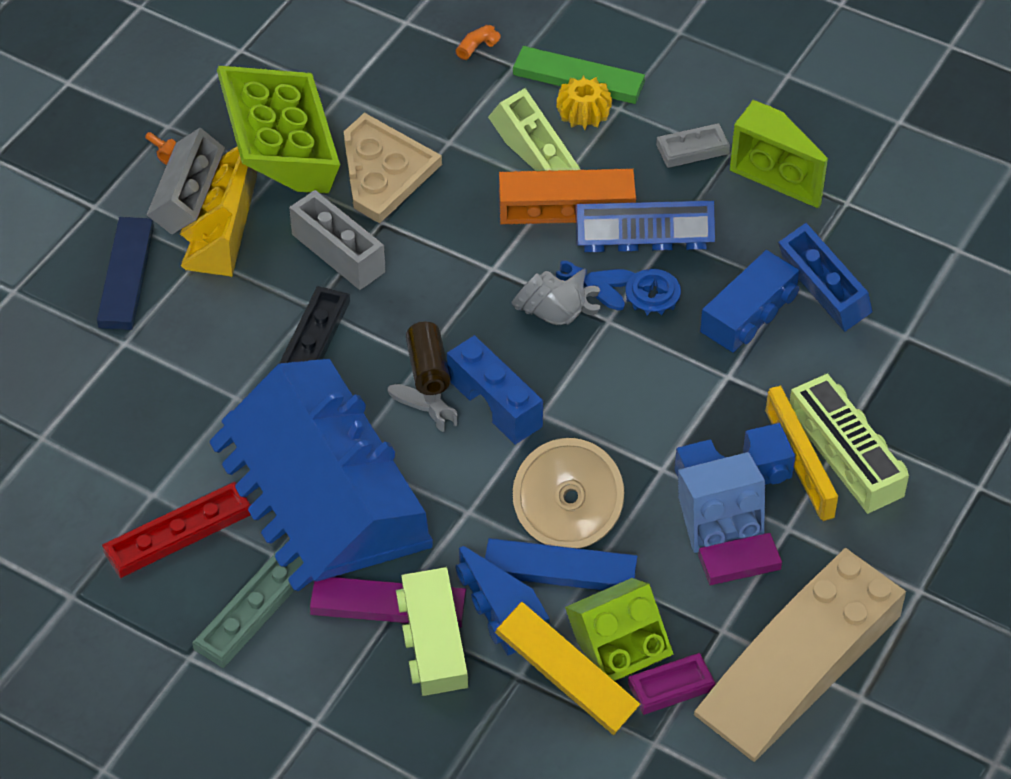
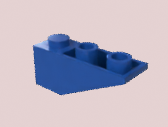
M462 546L459 548V564L455 568L461 584L470 587L472 602L479 615L485 614L489 622L487 626L495 644L501 643L507 656L516 653L517 651L495 633L501 623L521 602L526 604L548 624L550 623L549 616L532 588L467 547Z

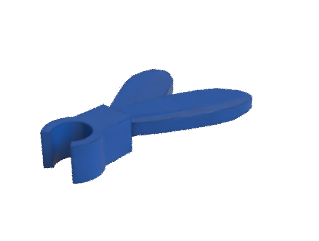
M561 261L560 271L556 272V278L566 281L584 268L574 266L569 261ZM624 269L597 271L587 275L585 273L584 287H599L600 292L598 296L594 297L608 308L623 310L625 302L622 296L612 287L626 286L629 278L635 273Z

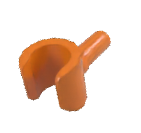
M148 132L145 138L159 148L156 152L157 157L163 164L167 165L176 141L169 139L165 142L153 133Z

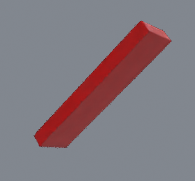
M234 481L102 544L103 551L119 578L129 575L251 516L248 511L251 504L246 497H240L235 488L237 483Z

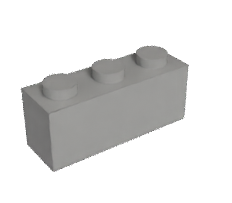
M201 128L178 141L174 146L146 215L170 234H174L196 221L225 147Z
M314 190L289 207L292 235L359 290L385 273L384 244L319 192Z

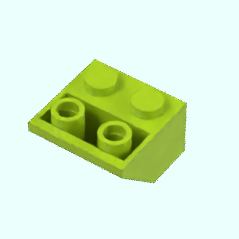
M630 578L565 607L577 643L585 656L614 681L674 655L649 583Z

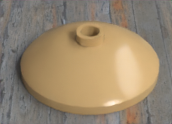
M562 438L539 446L523 461L513 485V504L520 523L531 536L545 545L580 549L598 542L615 526L624 504V483L617 465L603 449L582 439ZM576 491L578 493L576 502H566L565 495L567 492Z

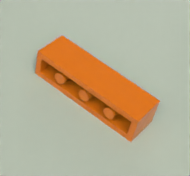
M634 170L499 172L500 224L576 223L575 205L636 203Z

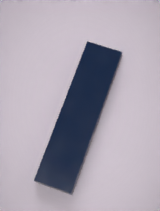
M119 217L97 317L98 328L133 330L154 228L151 218Z

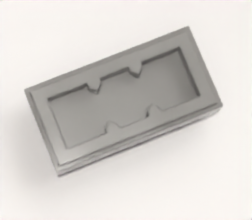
M719 123L657 137L656 145L667 168L730 153V144Z

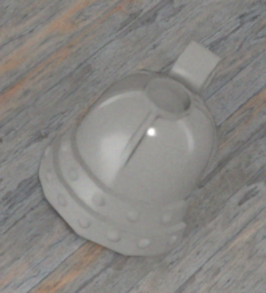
M586 268L566 281L556 278L549 271H545L540 276L538 273L529 280L513 299L512 305L516 310H524L526 314H534L545 322L555 325H569L581 312L587 315L598 313L600 305L588 303L586 297L598 296L600 288L597 286L583 287Z

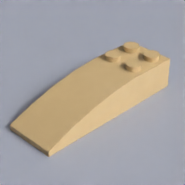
M844 548L774 617L745 649L694 711V716L755 762L901 616L906 591L850 550Z

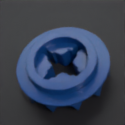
M646 269L632 275L626 284V301L632 303L634 311L642 309L647 316L651 311H657L662 316L666 309L674 310L676 302L680 301L681 287L679 282L673 275L663 270ZM654 286H657L656 291L658 292L655 298H649L648 294L653 290Z

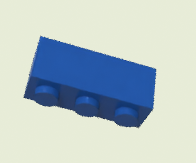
M807 223L778 242L783 260L799 269L798 279L844 332L873 312L868 291Z
M765 250L702 309L700 332L734 353L743 343L748 344L764 323L769 324L785 303L789 304L795 299L799 292V286L797 285L799 269L770 251Z

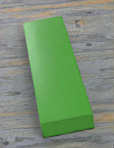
M526 46L522 47L513 66V75L557 86L568 84L570 78L581 80L583 75L587 80L597 77L599 83L607 84V89L611 93L610 97L612 99L636 104L645 83V74Z

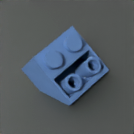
M749 452L678 470L679 501L694 553L699 552V548L764 534L765 480Z

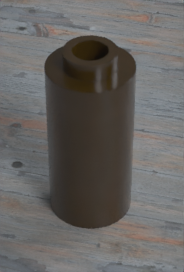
M432 322L415 323L407 330L405 336L415 387L424 395H437L444 392L449 387L451 381L440 329Z

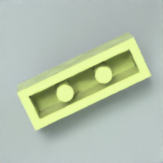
M447 567L401 575L403 589L396 590L399 612H407L409 624L402 625L406 648L413 647L416 660L409 661L412 684L420 683L422 696L468 688V673Z

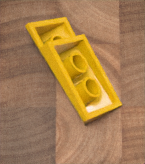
M237 146L221 157L197 220L182 228L180 235L190 242L181 263V267L185 270L233 276L257 179V171L242 164Z

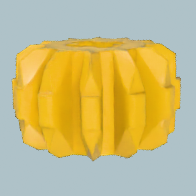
M583 75L581 80L570 78L568 84H561V89L556 99V107L560 113L561 120L564 122L569 121L571 128L577 125H582L584 130L588 125L598 128L600 121H607L610 108L612 107V97H610L611 93L608 92L607 84L599 83L597 77L587 80Z

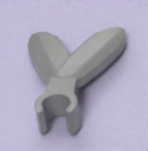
M402 384L388 386V393L394 400L429 412L431 418L436 422L438 430L445 432V420H451L454 426H457V411L448 407L441 400V393L437 395H424L418 390Z

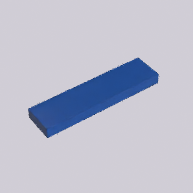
M488 538L485 555L487 561L519 581L605 590L630 578L635 579L637 555Z

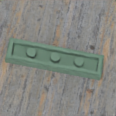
M289 539L276 551V553L289 541ZM274 554L192 642L193 649L224 669L295 591L288 579L304 563L299 556L286 567H281Z

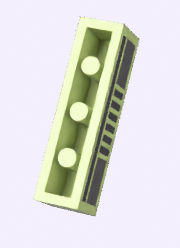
M827 373L791 389L789 402L807 437L867 514L905 496L909 478L906 466L902 461L897 460L893 456L884 438L873 431L867 423L864 413L853 406L840 384H836Z

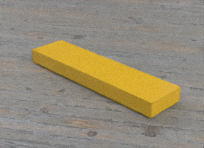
M781 385L769 388L765 412L771 424H781L796 456L794 469L819 518L822 521L835 518L838 495Z
M523 602L496 629L495 633L613 736L640 706V703Z

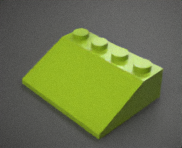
M218 66L217 73L242 164L297 192L311 193L316 190L319 193H329L340 163L313 74Z

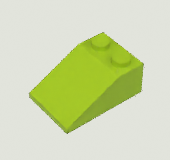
M752 100L734 124L730 171L813 207H820L828 158L784 112Z

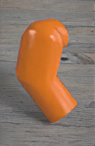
M485 25L468 33L456 48L457 56L463 60L469 59L483 41L487 46L493 47L501 38L500 33L494 30L495 27L492 25Z

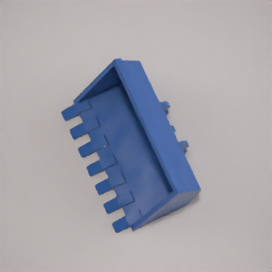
M330 359L278 364L234 410H231L221 420L224 426L210 440L213 450L217 453L221 452L231 443H235L237 448L222 463L227 474L233 475L246 464L249 467L250 471L235 485L240 497H246L258 487L261 488L263 493L248 508L253 520L261 519L271 510L275 512L276 517L261 532L265 541L272 544L285 533L289 536L290 540L275 554L279 565L286 567L299 556L304 562L288 579L295 591H300L313 580L318 582L431 549L433 539L428 531L426 512L394 463L395 451L389 442H381L364 415L366 404L363 399L357 394L354 396L351 394Z

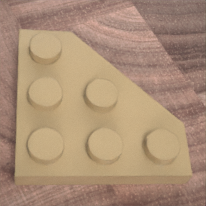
M363 113L344 131L353 207L378 223H381L442 165V155L366 113Z

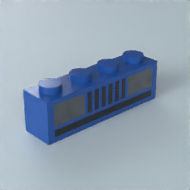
M714 201L575 205L576 246H584V252H605L604 245H618V251H639L638 244H652V251L673 250L672 243H686V250L707 249L706 242H715Z

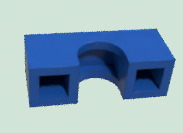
M475 335L447 352L450 382L469 401L481 394L491 409L492 423L511 442L516 445L543 427V400Z
M776 423L745 431L743 453L749 452L765 480V485L770 483L779 484L786 479L792 478L796 456L781 424ZM710 439L676 448L674 470L678 477L679 469L726 457L716 451Z

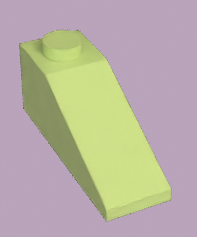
M526 88L500 102L488 116L505 143L535 171L581 170Z

